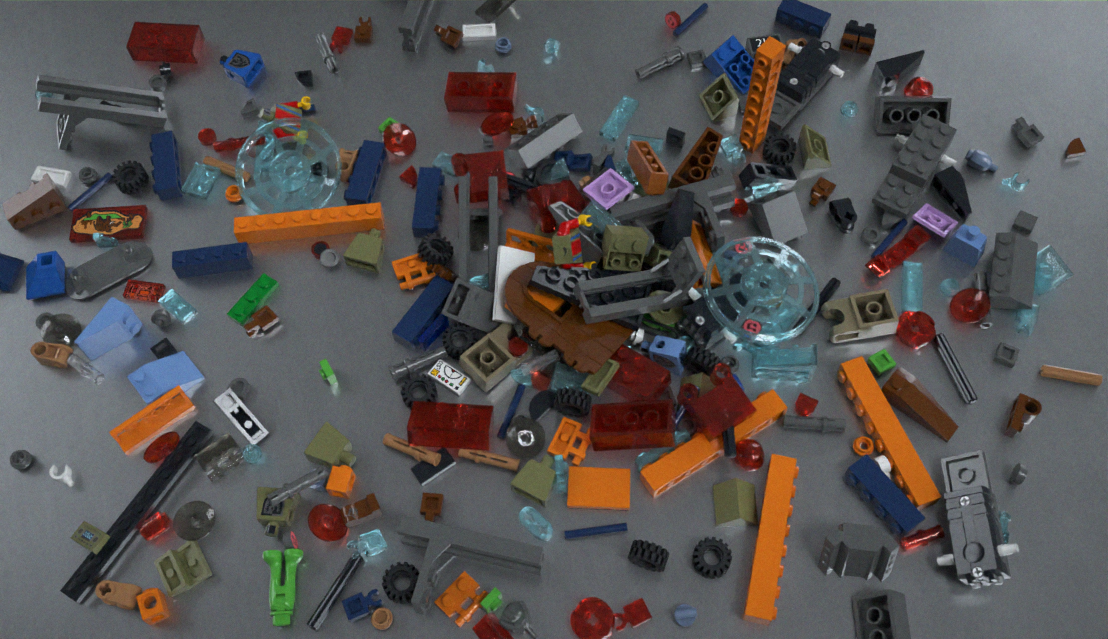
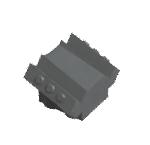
M843 523L838 526V530L832 531L825 537L817 567L825 576L834 570L840 578L842 576H855L864 578L867 581L875 575L882 582L891 573L900 545L891 536L882 535V527Z

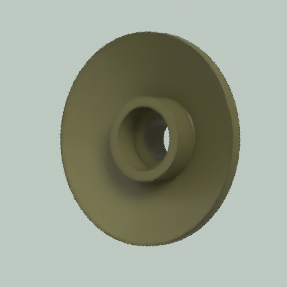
M658 290L651 293L649 297L669 294L670 292ZM683 306L649 312V315L659 323L666 325L674 324L681 319Z

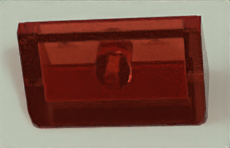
M494 613L486 614L472 628L480 639H514L506 629L499 625V619Z

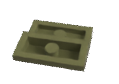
M190 539L176 550L170 549L153 561L171 598L189 590L213 575L196 539Z

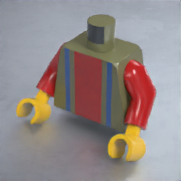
M302 97L301 102L276 103L270 110L262 108L259 117L267 120V132L274 135L280 142H286L291 145L293 142L298 141L299 144L304 145L308 138V133L300 131L302 116L300 107L304 110H309L311 108V103H309L310 97Z
M581 214L578 219L575 218L562 222L558 227V231L553 235L555 264H561L562 269H571V267L591 269L592 264H597L595 261L583 264L579 225L591 226V222H586L587 218L591 217V215Z

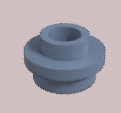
M506 37L497 39L495 43V49L499 53H507L512 48L511 42Z

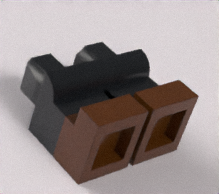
M850 20L849 23H846L839 50L854 52L857 44L856 53L871 56L877 29H874V24L867 23L863 27L858 26L859 23L856 20Z

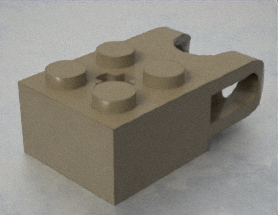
M888 289L849 295V298L828 301L821 306L824 318L837 319L841 322V324L830 329L829 338L832 343L894 334L897 331L899 319Z
M503 323L460 355L459 366L485 393L533 354L535 346L530 341H525L519 345L509 342L508 339L513 335L514 325Z

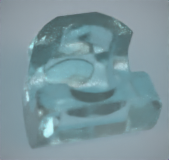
M481 59L478 62L477 75L480 79L484 80L485 85H490V76L494 72V67L492 64L485 66L487 61Z

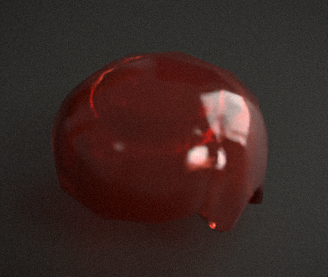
M918 76L911 79L905 86L904 94L906 96H932L934 88L928 79Z
M742 439L736 444L737 455L734 457L737 465L742 466L748 472L756 471L763 466L765 454L759 442L754 439Z

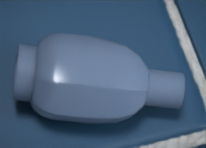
M970 149L964 158L967 160L968 165L980 171L990 170L995 173L998 169V166L992 163L991 157L978 149L974 151Z

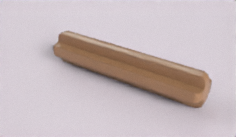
M206 156L203 159L205 166L241 181L248 182L251 178L249 172L213 157Z
M1042 365L1040 368V375L1044 377L1100 386L1103 381L1101 374Z

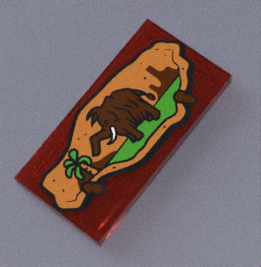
M146 205L74 209L69 240L71 243L142 239L145 233L148 208Z

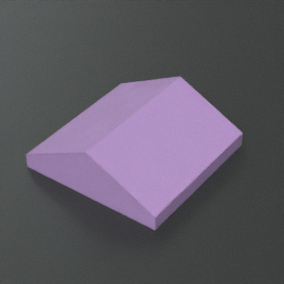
M610 168L583 188V192L596 207L608 210L635 188Z
M927 203L912 217V219L943 238H947L958 224L956 220Z

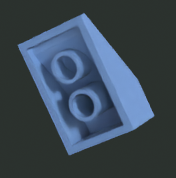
M111 297L74 343L89 360L93 361L130 340L139 332L143 324L129 305Z
M184 351L144 364L127 376L147 405H150L178 385L185 393L205 379Z

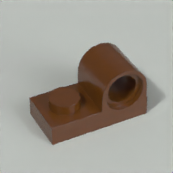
M1020 393L1013 402L1004 435L1013 438L1017 432L1020 433L1022 431L1024 423L1033 422L1042 411L1041 403L1034 398Z

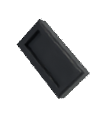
M445 446L436 451V453L441 455V460L437 466L421 461L411 468L412 473L422 487L456 464Z

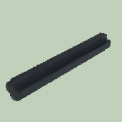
M832 278L794 325L792 329L794 334L797 336L802 335L820 312L821 306L838 289L841 284L840 280Z
M943 333L935 335L933 340L966 403L972 404L976 402L978 397Z
M355 552L351 555L307 622L309 628L315 631L319 629L362 563L363 557Z

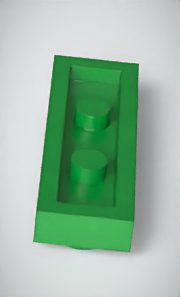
M263 273L229 310L227 316L239 325L244 326L251 318V315L279 287V283Z

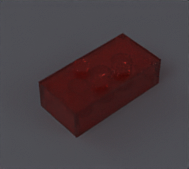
M134 22L126 48L133 61L197 64L205 38L199 25Z
M449 72L444 96L447 111L515 113L519 89L517 73Z
M624 344L609 358L618 362L620 367L606 387L648 412L671 384V371Z
M672 399L592 404L589 438L594 451L675 447L676 412Z
M414 401L407 424L408 446L489 451L494 427V406Z

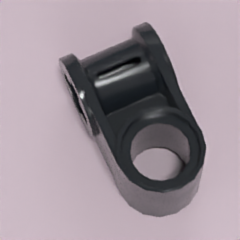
M847 197L830 201L829 211L835 220L838 230L842 233H851L857 220V214L852 206L851 199Z

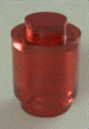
M158 511L144 521L138 530L146 541L155 540L171 528L170 523L172 520L166 512L162 514Z

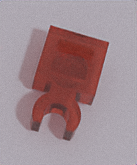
M336 27L331 37L332 43L330 48L332 52L335 48H338L340 54L343 52V45L348 46L352 38V29Z
M643 598L624 606V614L616 613L611 617L612 621L616 619L622 621V624L616 627L617 632L623 631L629 623L633 629L652 619Z

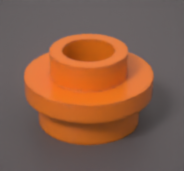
M231 185L226 189L225 196L230 202H238L243 198L244 192L241 187Z
M861 436L855 439L853 449L860 456L866 454L869 456L874 450V444L870 438ZM860 445H864L866 449L860 448Z

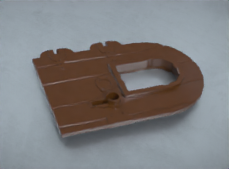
M538 261L519 266L510 274L505 285V300L512 314L529 327L528 333L531 338L536 340L540 337L541 339L538 340L539 344L545 347H556L564 353L563 359L569 366H572L573 363L576 364L573 368L580 373L589 372L594 376L635 330L612 320L586 324L582 315L584 310L571 303L570 310H567L560 318L540 302L535 301L528 293L527 287L536 266H558L559 269H562L561 265Z

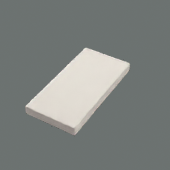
M502 245L498 247L492 321L527 327L504 307L506 303L505 285L508 277L515 269L521 265L534 262L535 253Z

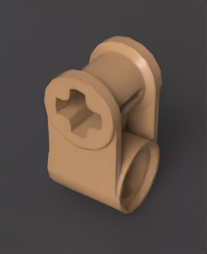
M340 148L335 163L340 181L349 182V177L354 171V162L358 159V150L349 151L345 150V148Z
M43 341L33 344L30 350L33 357L41 365L60 369L67 368L69 355L74 351L71 347L64 344H53Z
M110 580L101 581L95 589L97 597L102 599L105 604L118 606L126 610L135 609L137 604L136 596L140 595L142 588L139 586Z

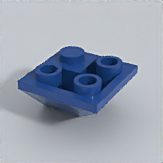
M57 251L37 254L26 267V299L32 300L65 293L64 260Z

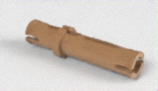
M387 433L383 438L385 446L387 445L409 454L415 460H423L434 466H437L441 460L439 453L426 449L424 445L418 446L390 433Z
M461 444L458 452V457L474 460L477 464L482 462L515 472L518 471L520 459L484 451V448L481 447L477 449ZM471 453L478 454V455H481V456H486L487 458L480 457V456H477V455H473V454H471ZM492 458H493V459H497V460H501V461H505V462H507V463L495 461V460H492Z

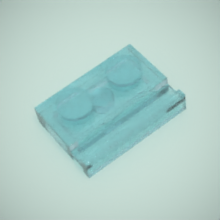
M196 162L181 192L184 195L189 194L192 197L207 200L221 174L220 168L206 164L200 165Z
M557 362L548 390L557 393V390L566 387L569 389L571 387L573 390L577 388L579 391H584L581 385L589 373L577 372L573 367Z

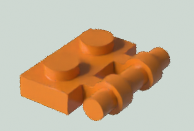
M420 253L392 261L397 280L404 278L406 282L399 284L401 291L408 288L409 290L414 289V286L423 283L425 285L429 284L436 276L435 272L427 273L428 270L433 269L432 265L428 266L426 261L423 263V258L418 256ZM419 273L422 274L421 277L411 279V276Z
M563 417L547 449V454L566 461L568 455L574 457L571 464L578 467L586 456L585 452L588 445H591L594 440L593 435L595 431L588 428L586 433L581 432V423ZM576 439L581 441L578 449L573 447Z
M464 571L434 603L448 618L457 613L459 617L454 623L460 628L465 622L468 623L472 619L471 616L478 608H482L480 603L489 593L484 590L478 596L475 592L480 588V585ZM471 599L473 602L464 610L462 606Z

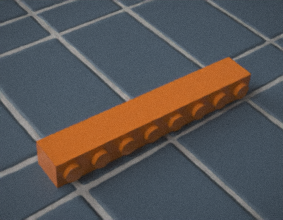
M381 202L234 218V235L238 243L247 242L248 244L370 231L372 228L378 230L385 229Z
M860 356L841 363L837 371V378L840 383L844 384L848 398L855 404L856 413L859 417H862L867 433L872 435L877 451L881 452L888 459L896 486L899 489L901 488L903 494L918 510L935 505L941 499V495L864 358Z
M773 389L769 392L764 391L760 393L756 400L744 403L740 410L737 411L744 413L733 422L736 446L786 414L788 407ZM717 421L712 423L708 430L703 433L701 431L692 436V440L687 443L682 442L678 444L671 453L666 452L655 463H648L642 467L640 480L653 498L724 454L721 423Z
M772 454L769 460L743 620L769 626L771 621L776 619L777 607H774L775 599H779L781 586H778L777 583L778 578H782L784 565H780L781 557L785 558L787 550L784 538H788L790 531L787 518H791L793 505H790V499L794 498L796 491L793 479H797L799 467L796 466L797 459Z

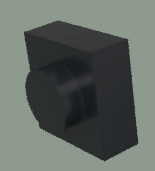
M669 127L666 133V143L682 149L686 133Z
M167 337L150 348L157 359L178 353Z

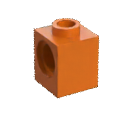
M346 465L332 466L326 486L330 496L350 499L356 479L353 469Z
M158 588L146 589L142 594L136 596L142 620L147 624L152 625L170 617L165 595ZM156 600V605L149 609L150 604Z

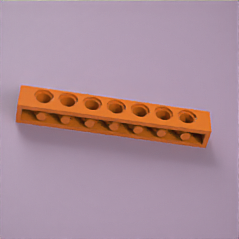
M771 36L756 50L738 143L743 150L751 154L765 141L786 49L785 44Z

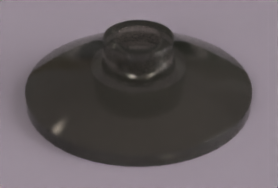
M481 219L470 220V250L480 251L487 248L488 222Z
M65 313L49 317L41 328V337L44 342L64 344L69 347L75 345L74 341L82 333L80 322L74 316ZM63 327L62 331H57V328Z
M517 419L507 429L506 445L510 452L517 457H534L542 450L545 444L544 429L534 419ZM522 434H526V441L521 440Z
M189 502L183 505L175 514L173 520L174 531L180 538L187 541L202 539L214 527L216 520L215 512L206 502ZM196 521H200L198 525L194 526Z

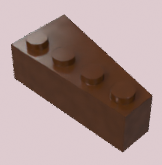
M707 127L672 175L668 188L673 189L709 179L723 135Z

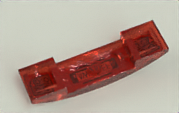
M917 225L907 232L902 240L882 255L878 254L866 263L865 267L878 279L884 277L910 259L932 236Z

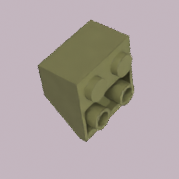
M606 224L602 239L604 269L641 271L649 236L642 227Z

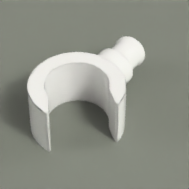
M884 455L873 458L879 465L878 467L891 480L889 473L891 472V466L888 459Z
M54 464L52 465L50 476L57 482H64L68 487H72L74 481L71 478V468L66 464L64 473L57 476L58 468Z

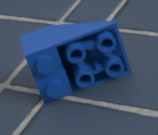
M733 35L702 62L717 78L721 74L726 73L733 88L743 95L749 90L754 60Z

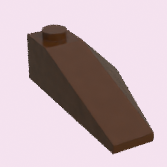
M899 367L882 387L881 390L890 405L945 442H948L959 426L919 379L903 368Z

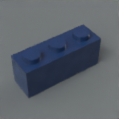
M783 0L777 9L775 21L821 39L829 26L831 13L798 0Z

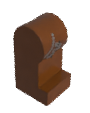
M374 493L366 495L365 499L346 505L340 510L344 525L348 528L383 516Z

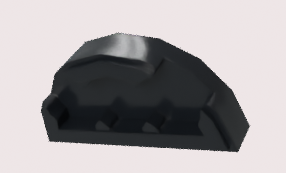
M541 391L532 398L529 405V413L534 424L554 406L556 391Z

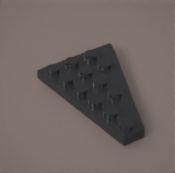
M536 266L529 285L579 306L581 302L576 300L573 292L577 282L634 273L636 271L599 270V268L588 269L584 267L559 269L558 266ZM652 283L587 294L585 297L590 308L649 297ZM644 314L612 319V321L638 331Z

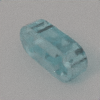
M524 507L519 513L520 523L537 540L542 542L550 540L553 535L552 525L533 507ZM532 513V518L535 522L533 523L530 519L525 521V514L530 515ZM539 525L542 529L547 527L548 534L542 533L540 535V529L537 526Z

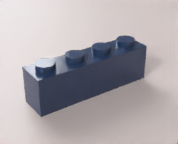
M173 131L151 134L152 142H149V146L153 156H150L152 166H154V170H151V173L155 180V184H153L155 195L158 194L161 201L183 197L178 142Z
M364 140L362 147H359L358 159L354 162V171L349 177L348 189L344 192V200H346L347 206L369 204L372 202L387 155L385 143Z
M419 167L412 221V231L415 238H424L427 234L430 233L432 235V233L440 230L438 216L442 214L440 201H443L444 192L441 189L442 186H445V175H442L441 168Z
M247 242L173 251L172 268L179 279L253 269V256Z
M436 275L393 329L394 341L412 351L417 346H420V337L422 336L424 340L423 334L425 333L426 335L427 330L430 332L429 327L431 326L433 329L432 324H435L439 316H443L441 314L454 284Z
M867 454L847 469L844 474L847 482L860 492L862 499L873 506L875 513L881 519H884L889 524L891 531L895 535H899L901 539L925 520V516Z

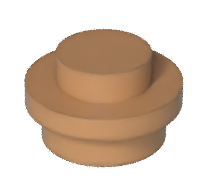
M378 608L371 615V623L376 629L384 630L392 624L393 615L387 608Z

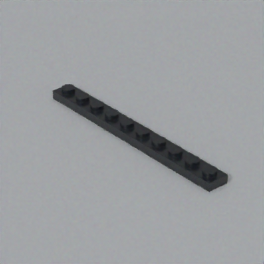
M197 421L193 423L106 532L110 536L106 544L97 555L90 552L60 592L80 604L212 436L213 431Z

